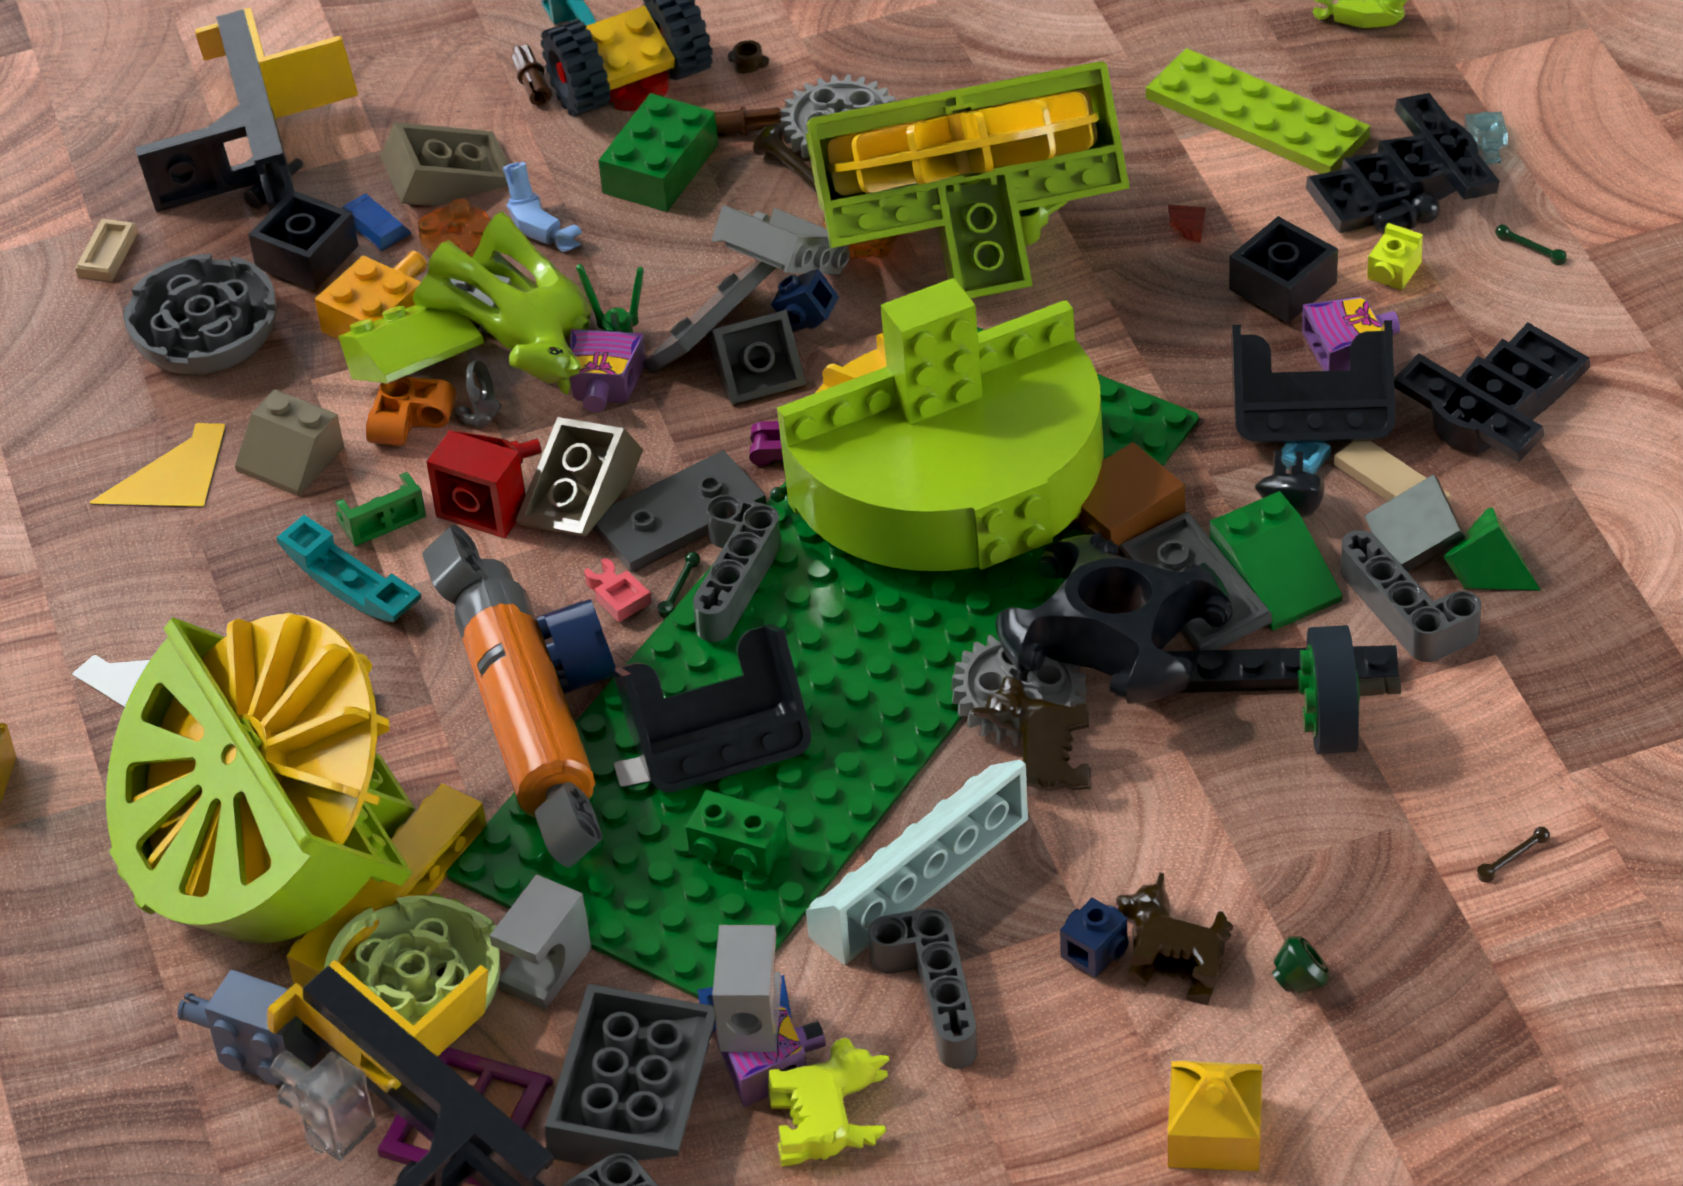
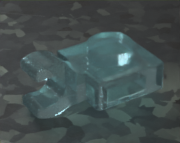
M1502 111L1465 114L1464 127L1472 134L1478 148H1482L1485 163H1501L1499 148L1508 144V132Z

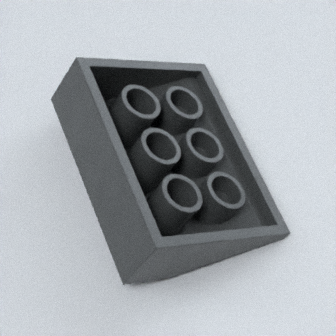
M588 984L545 1123L546 1149L554 1155V1159L593 1166L604 1158L617 1153L631 1155L637 1161L678 1156L716 1021L714 1006Z

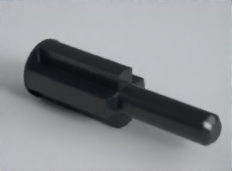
M296 158L288 164L291 176L303 167L301 159ZM261 180L244 193L246 203L255 209H260L267 203Z

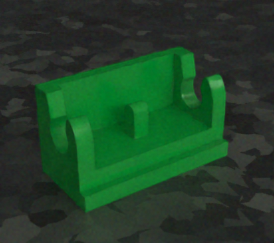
M408 472L399 475L404 483L400 486V489L382 497H375L370 502L353 509L349 508L344 499L335 501V505L339 509V512H336L337 521L355 547L426 517L422 490Z

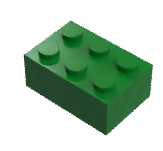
M650 93L598 159L602 193L668 212L718 146L715 111Z

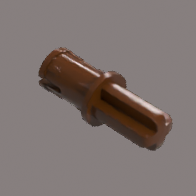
M516 45L513 48L512 59L518 70L517 79L520 84L525 86L532 104H545L546 101L542 91L546 99L550 100L552 96L551 89L544 78L545 69L542 64L537 62L529 45Z
M741 106L740 110L715 112L717 135L742 132L743 135H748V131L762 130L773 123L781 125L782 116L781 110L778 107L746 110L745 106Z

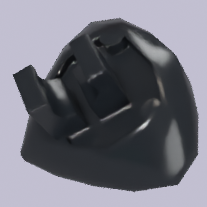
M1274 450L1272 475L1264 477L1255 485V489L1262 498L1280 491L1302 518L1311 516L1318 509L1325 491L1324 479L1303 471L1302 451H1295V461L1289 466V473H1286V466L1281 461L1282 451Z

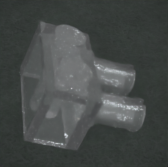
M289 1051L281 1052L273 1061L271 1066L272 1076L285 1082L278 1092V1102L301 1115L306 1131L305 1139L318 1153L323 1154L326 1152L338 1161H341L377 1127L365 1073L331 1051L314 1068L293 1056Z

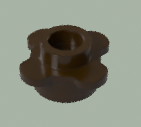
M741 41L734 46L733 51L728 53V60L735 64V70L739 74L752 73L759 68L767 67L769 64V58L762 55V47L756 41Z

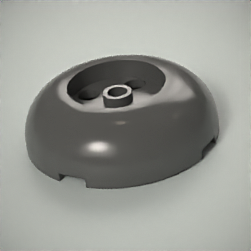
M211 254L183 257L154 269L132 289L133 296L128 306H124L126 331L136 350L157 367L183 375H206L221 372L235 367L250 358L269 337L274 326L277 311L274 287L266 273L255 264L242 258L232 256L230 261L212 259Z

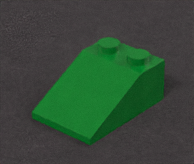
M1280 491L1210 520V539L1271 612L1272 623L1268 624V627L1272 631L1343 601V595L1302 517Z

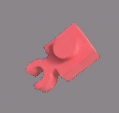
M607 558L601 560L602 571L604 572L602 574H595L589 568L584 570L586 584L594 590L596 601L618 622L652 604L650 591L628 570L616 575L615 566L611 560Z

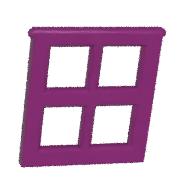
M451 1047L446 1048L438 1056L446 1065L480 1074L473 1088L482 1095H484L492 1078L525 1087L526 1089L510 1116V1119L524 1131L548 1086L553 1084L551 1076ZM399 1114L396 1115L377 1149L380 1157L406 1165L412 1161L418 1163L430 1150L404 1143L412 1125ZM473 1177L466 1181L469 1184L482 1186Z

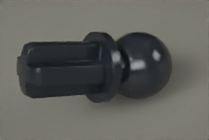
M1429 193L1418 194L1412 199L1411 203L1407 200H1401L1398 206L1377 213L1373 217L1375 229L1378 233L1384 234L1388 223L1402 228L1406 227L1410 230L1415 228L1416 221L1420 223L1432 222L1439 215L1440 204L1437 198Z

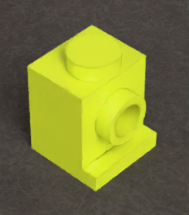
M1388 223L1385 227L1384 235L1368 256L1367 279L1402 290L1422 263L1423 234Z

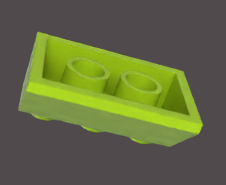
M419 304L406 309L404 306L390 308L382 313L384 318L374 322L372 319L356 322L350 325V332L338 336L352 380L390 383L484 343L483 336L466 316L452 311L428 309Z

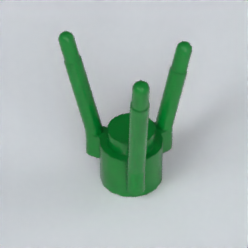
M578 264L576 270L595 314L597 327L603 329V331L634 333L633 327L639 324L638 309L643 284V267H638L636 270L630 311L627 312L623 308H612L604 314L583 265Z

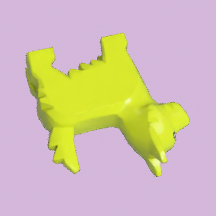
M842 1038L835 1041L831 1046V1056L827 1062L801 1066L788 1071H780L779 1069L769 1070L768 1095L771 1109H791L790 1117L793 1118L792 1124L793 1126H798L797 1129H791L787 1125L779 1126L780 1143H778V1152L781 1167L801 1164L807 1159L818 1160L821 1158L826 1160L831 1155H837L846 1146L863 1148V1144L876 1145V1140L887 1131L884 1125L859 1126L849 1124L843 1098L846 1095L866 1088L871 1083L880 1082L887 1078L888 1072L879 1068L890 1061L889 1056L878 1055L872 1057L869 1051L860 1048L856 1049L850 1039Z

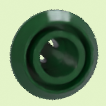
M1302 936L1287 937L1273 960L1276 968L1272 971V974L1276 981L1285 991L1289 992L1294 989L1300 994L1324 987L1327 984L1330 972L1322 957Z

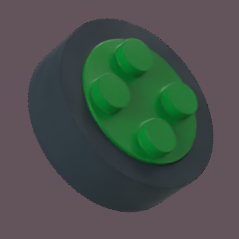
M1348 625L1308 628L1306 650H1300L1301 670H1298L1300 695H1304L1305 707L1302 708L1304 733L1312 732L1317 754L1356 752L1359 737L1360 696L1384 695L1385 693L1401 694L1400 677H1388L1385 680L1383 678L1358 679L1352 637Z

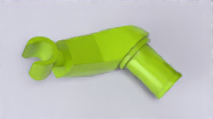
M1314 0L1317 3L1327 5L1328 8L1314 7L1313 15L1317 19L1323 20L1333 14L1335 22L1360 28L1386 27L1395 25L1405 16L1403 6L1407 0H1339L1337 4H1334V0Z

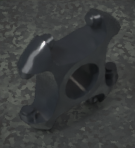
M1088 533L1066 538L1046 546L1038 560L1037 570L1039 574L1048 579L1063 578L1066 579L1053 596L1035 609L1025 610L1009 607L999 612L996 617L995 627L1005 654L1019 671L1040 670L1044 664L1045 657L1063 663L1093 668L1113 676L1110 683V692L1115 693L1116 697L1127 700L1128 704L1144 703L1171 696L1186 688L1193 674V664L1185 657L1172 656L1162 649L1192 619L1202 618L1212 627L1223 626L1230 620L1233 614L1230 597L1221 579L1206 563L1187 565L1183 572L1161 569L1117 556L1118 545L1114 544L1112 540L1103 538L1101 533Z

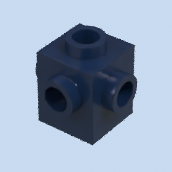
M815 269L799 276L792 274L783 279L778 285L779 290L771 306L776 312L787 310L792 332H796L804 328L814 329L826 321L838 301L839 295L821 271Z
M1093 897L1081 909L1073 910L1068 916L1065 925L1060 929L1061 958L1095 978L1113 960H1119L1129 945L1127 917L1114 906L1105 905Z

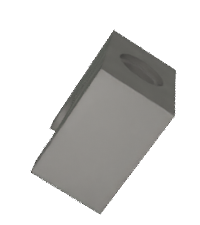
M539 875L533 878L489 935L492 946L514 955L511 963L499 978L500 991L545 1010L591 950L583 893Z
M719 925L712 996L720 1052H776L782 981L781 972H774L775 925Z

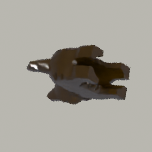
M1005 676L1000 689L988 696L985 707L971 708L974 716L989 720L998 727L1019 731L1022 734L1023 762L1026 764L1027 787L1031 786L1048 791L1063 787L1071 790L1091 789V768L1089 764H1080L1074 769L1067 763L1070 760L1068 752L1073 749L1070 743L1073 741V737L1070 732L1089 728L1087 704H1076L1069 707L1042 699L1030 698L1026 695L1024 684L1021 680Z
M1161 872L1155 884L1143 885L1135 894L1117 896L1116 908L1127 917L1128 923L1133 924V954L1129 963L1127 981L1146 987L1155 972L1162 976L1167 974L1171 978L1177 975L1184 979L1188 975L1194 987L1189 989L1187 999L1209 1005L1218 973L1223 963L1224 944L1231 938L1230 931L1233 929L1232 923L1227 921L1224 912L1219 911L1217 913L1214 923L1210 928L1172 918L1170 916L1169 898L1165 890L1164 873Z

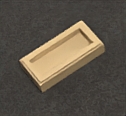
M101 219L75 267L77 277L112 282L138 234L136 223Z

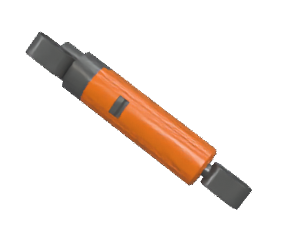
M451 525L422 552L431 582L443 598L455 605L456 625L519 807L527 815L537 819L542 837L550 854L560 864L570 868L603 838L589 801L593 795V788L596 785L591 766L526 590L513 580L510 569L503 562L495 559H481L471 537L459 526Z

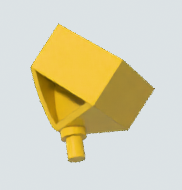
M1171 1061L1167 1135L1169 1168L1259 1171L1263 1065L1252 1063Z

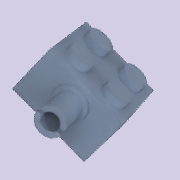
M232 969L210 1001L197 997L192 993H186L184 995L185 1000L181 999L178 1006L177 1016L180 1020L189 1021L210 1029L219 1063L233 1071L242 1070L259 1076L267 1083L273 1085L282 1084L296 1089L321 1051L317 1044L302 1033V1021L297 1016L276 1034L267 1029L268 1007L285 993L288 988Z

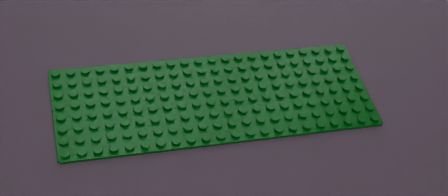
M977 327V331H978V332H981V331L984 330V329H982V328ZM1097 374L1101 393L1104 459L1134 442L1159 464L1164 466L1199 421L1198 414ZM786 481L781 485L780 488L786 486ZM788 495L785 496L782 502L778 503L770 498L766 505L775 508L778 512L781 549L731 634L721 641L709 642L701 639L696 632L693 598L710 571V567L624 666L633 663H643L650 666L659 677L663 696L667 697L742 675L736 653L739 638L746 631L764 625L773 624L785 630L811 729V742L807 750L793 758L677 792H663L650 781L622 787L619 784L614 763L637 758L639 754L629 733L615 678H613L575 721L596 782L593 788V795L589 801L602 832V840L572 867L563 866L548 851L537 819L527 815L519 807L513 792L487 822V826L446 871L448 880L508 909L513 906L536 875L583 893L592 949L699 999L698 989L713 987L719 925H775V952L779 949L806 915V909L809 908L817 897L822 895L964 717L958 716V704L952 703L953 691L951 690L955 664L962 661V652H972L974 642L981 643L986 647L987 636L989 635L1000 642L995 627L996 617L999 612L1009 607L1025 610L1035 609L1053 596L1066 579H1048L1041 576L1037 570L1038 560L1047 545L1073 536L1083 535L1084 531L1076 529L1074 526H1067L1053 537L1052 543L982 570L978 567L950 571L907 570L872 563L835 547L816 533L800 514H795L788 503ZM706 790L785 811L788 839L768 876L754 872H744L736 867L715 861H704L697 856L689 854L686 825Z

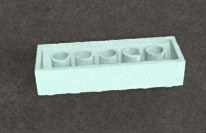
M1019 759L990 765L979 775L969 778L960 790L948 799L940 801L933 811L919 822L909 825L903 834L887 847L877 850L868 862L856 871L848 873L841 883L826 895L817 897L809 908L806 909L809 938L843 965H846L869 947V926L875 919L885 915L914 911L1028 820L1026 764Z

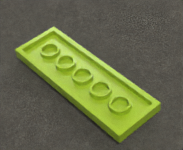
M1185 48L1145 87V97L1150 101L1320 174L1338 171L1342 166L1343 158L1351 157L1370 138L1371 125L1188 48Z

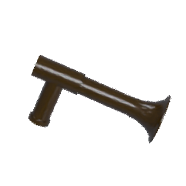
M773 123L762 129L754 141V153L757 155L768 153L775 155L816 193L812 168L784 144L782 140L783 127L778 123Z

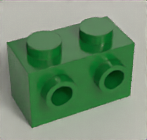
M706 790L686 825L690 855L697 856L704 861H715L736 867L744 872H754L768 876L788 839L785 811Z

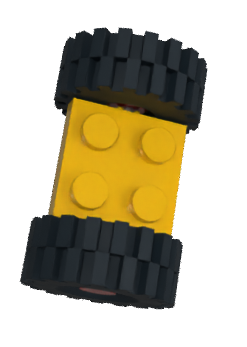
M643 0L645 4L641 7L587 26L580 19H576L544 30L541 33L543 39L541 40V46L544 50L542 51L543 59L547 64L545 67L547 73L550 74L552 87L556 89V96L558 100L562 101V106L564 109H567L568 114L575 117L609 104L611 97L608 91L666 70L669 73V77L676 81L710 69L713 62L710 56L713 55L712 48L709 45V42H711L710 35L706 32L705 27L707 25L705 19L702 20L699 5L696 6L695 0Z

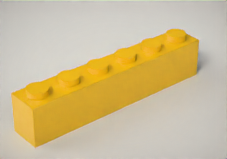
M443 783L431 796L424 798L419 809L405 824L397 828L391 839L411 870V876L402 886L385 880L378 882L370 878L341 910L318 927L308 931L302 939L295 941L287 954L293 983L304 987L324 970L326 957L333 940L347 923L363 911L371 907L373 911H377L397 904L396 898L430 896L446 878L448 868L487 826L483 802ZM379 919L374 921L373 926L364 927L348 942L339 957V964L344 966L350 958L352 964L356 961L355 952L357 947L377 929Z

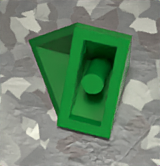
M1493 507L1487 508L1466 531V538L1456 543L1444 556L1464 589L1541 591L1514 539Z

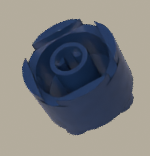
M591 599L582 600L536 617L544 640L553 639V642L546 644L554 668L560 665L563 667L562 670L556 671L564 694L606 680L614 675L612 669H615L616 666Z

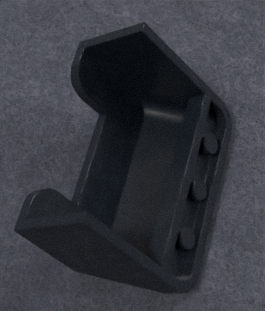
M1384 320L1381 331L1362 332L1353 339L1349 350L1350 370L1272 372L1271 349L1267 341L1258 335H1241V325L1232 326L1231 354L1235 428L1243 441L1250 444L1379 441L1386 438L1392 432L1395 425L1392 320Z
M768 624L748 630L739 638L736 653L742 675L667 697L663 696L659 677L650 666L643 663H633L612 669L629 733L646 774L656 788L667 793L677 792L793 758L807 750L811 742V729L784 629Z

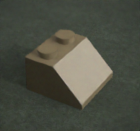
M274 389L251 414L236 460V471L300 496L344 448L338 414Z

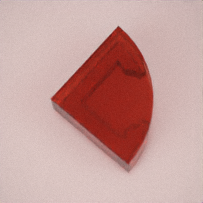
M1168 204V221L1171 227H1175L1178 231L1182 232L1184 238L1201 242L1206 218V207Z

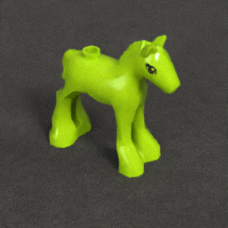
M503 211L497 213L487 225L473 257L460 250L450 240L438 246L429 260L426 276L414 292L413 302L428 309L459 313L479 323L506 348L512 350L509 355V365L546 383L557 384L561 392L568 395L571 386L569 378L579 374L581 365L576 356H574L572 349L566 343L565 338L570 336L571 329H588L590 325V320L588 319L591 318L592 310L579 286L555 268L550 260L537 251L528 238L514 225L512 219ZM500 253L512 257L525 266L535 277L537 284L514 267ZM495 275L511 278L512 286L503 282ZM451 279L463 281L476 287L490 297L499 308L492 307L470 293L456 287L451 282Z

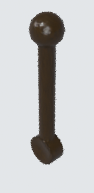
M1537 827L1533 832V836L1492 864H1481L1477 869L1478 879L1482 882L1492 881L1495 877V872L1535 844L1547 842L1550 837L1549 830L1545 827Z

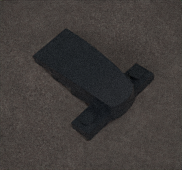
M1429 92L1399 98L1396 101L1394 111L1414 136L1379 141L1377 153L1343 158L1341 170L1308 176L1306 189L1338 233H1343L1374 225L1373 217L1377 213L1398 206L1401 200H1407L1411 203L1412 199L1421 193L1432 194L1437 200H1441L1457 191L1466 200L1497 193L1500 181L1480 157L1477 143L1472 134L1462 125L1451 120Z
M1527 322L1509 342L1501 339L1485 359L1477 356L1460 377L1418 353L1394 378L1395 389L1432 410L1434 429L1438 436L1450 446L1474 454H1479L1494 447L1520 462L1544 436L1543 426L1533 421V419L1563 395L1591 366L1588 356Z

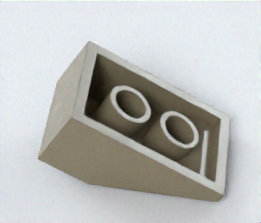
M394 122L380 155L402 204L437 206L508 185L503 167L509 164L493 131Z
M557 417L515 522L522 526L586 537L630 485L643 449L624 428Z

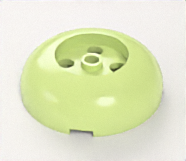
M405 896L396 898L397 904L377 911H373L371 907L347 923L329 948L324 969L334 960L338 962L345 946L360 930L366 926H373L374 921L379 919L377 929L357 947L355 952L356 961L352 964L350 958L343 967L412 1025H415L480 965L488 970L485 1011L490 1005L499 984L501 971L499 948L491 945L489 925L478 913L469 907L442 897ZM446 967L441 977L436 975L438 970Z

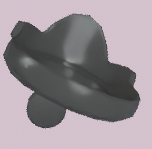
M473 361L466 370V386L475 414L471 415L469 407L456 408L454 413L460 422L466 426L483 428L492 422V418L499 412L502 405L495 399L492 379L486 366L481 361ZM474 372L479 378L482 388V395L480 388L476 387L473 378Z

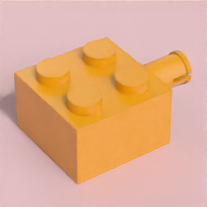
M410 251L394 268H390L362 255L315 298L321 332L339 340L338 336L350 332V325L366 319H372L374 322L384 318L382 313L390 308L404 306L406 309L416 305L413 302V295L421 282L415 278L428 268L425 258L417 251Z

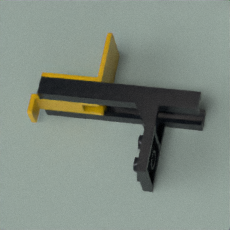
M251 7L217 16V23L197 28L195 35L204 60L207 61L226 55L239 105L206 128L135 147L155 211H162L255 185L261 180L268 208L271 212L291 190L295 191L276 119L358 95L342 37L336 36L265 56ZM248 136L253 157L245 163L231 166L224 142Z
M336 960L331 962L303 988L295 983L268 1007L267 1029L273 1034H276L297 1016L302 1021V1033L431 1142L429 1153L418 1163L415 1161L408 1163L399 1173L393 1186H461L470 1177H473L482 1186H545L536 1176L544 1168L547 1170L553 1165L554 1155L438 1058L446 1048L485 1013L488 970L484 966L480 965L415 1025L409 1023Z

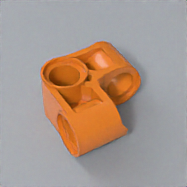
M408 376L390 383H381L373 408L370 409L367 418V442L403 447L412 427L441 428L446 426L450 420L457 398L456 388L446 380Z

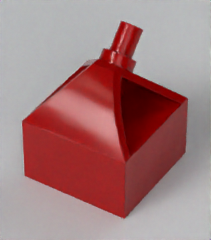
M449 430L426 461L436 517L505 539L516 524V518L526 496L521 463H523L524 458L542 454L538 438L518 443L517 440L509 442L502 438Z

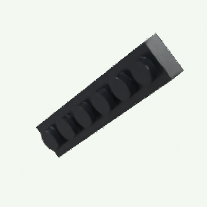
M1396 645L1353 646L1358 679L1383 678L1385 680L1388 677H1399ZM1306 648L1166 652L1175 657H1185L1193 664L1192 677L1188 681L1186 688L1178 693L1299 690L1300 650H1306Z

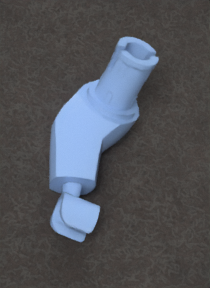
M516 162L504 166L503 172L511 197L506 205L516 227L525 236L543 243L552 244L555 241L557 248L562 252L581 246V243L574 239V237L582 234L581 229L577 225H571L560 230L559 219L542 210L540 196L532 191L526 162Z

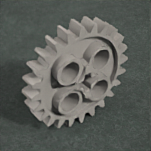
M832 75L831 81L827 83L823 79L817 78V86L815 87L805 83V92L794 90V99H786V108L781 109V126L783 127L785 143H791L793 152L801 150L802 158L805 159L809 157L805 134L808 133L807 122L810 118L894 102L895 96H888V88L878 90L877 81L865 85V77H861L856 82H853L850 75H847L843 81H838L837 77Z
M989 635L987 636L986 647L981 643L974 642L973 651H963L962 661L956 662L951 690L953 691L952 703L958 704V716H968L967 726L969 728L981 725L980 736L984 737L994 732L996 733V743L1002 742L1005 736L1011 737L1013 746H1017L1020 738H1022V734L1019 731L1004 729L989 720L974 716L971 708L985 707L988 696L1000 689L1005 676L1021 680L1024 684V691L1030 698L1042 699L1069 707L1076 704H1084L1087 687L1084 686L1086 675L1085 673H1079L1080 666L1059 662L1045 657L1044 664L1040 670H1024L1021 672L1009 660L1000 642Z

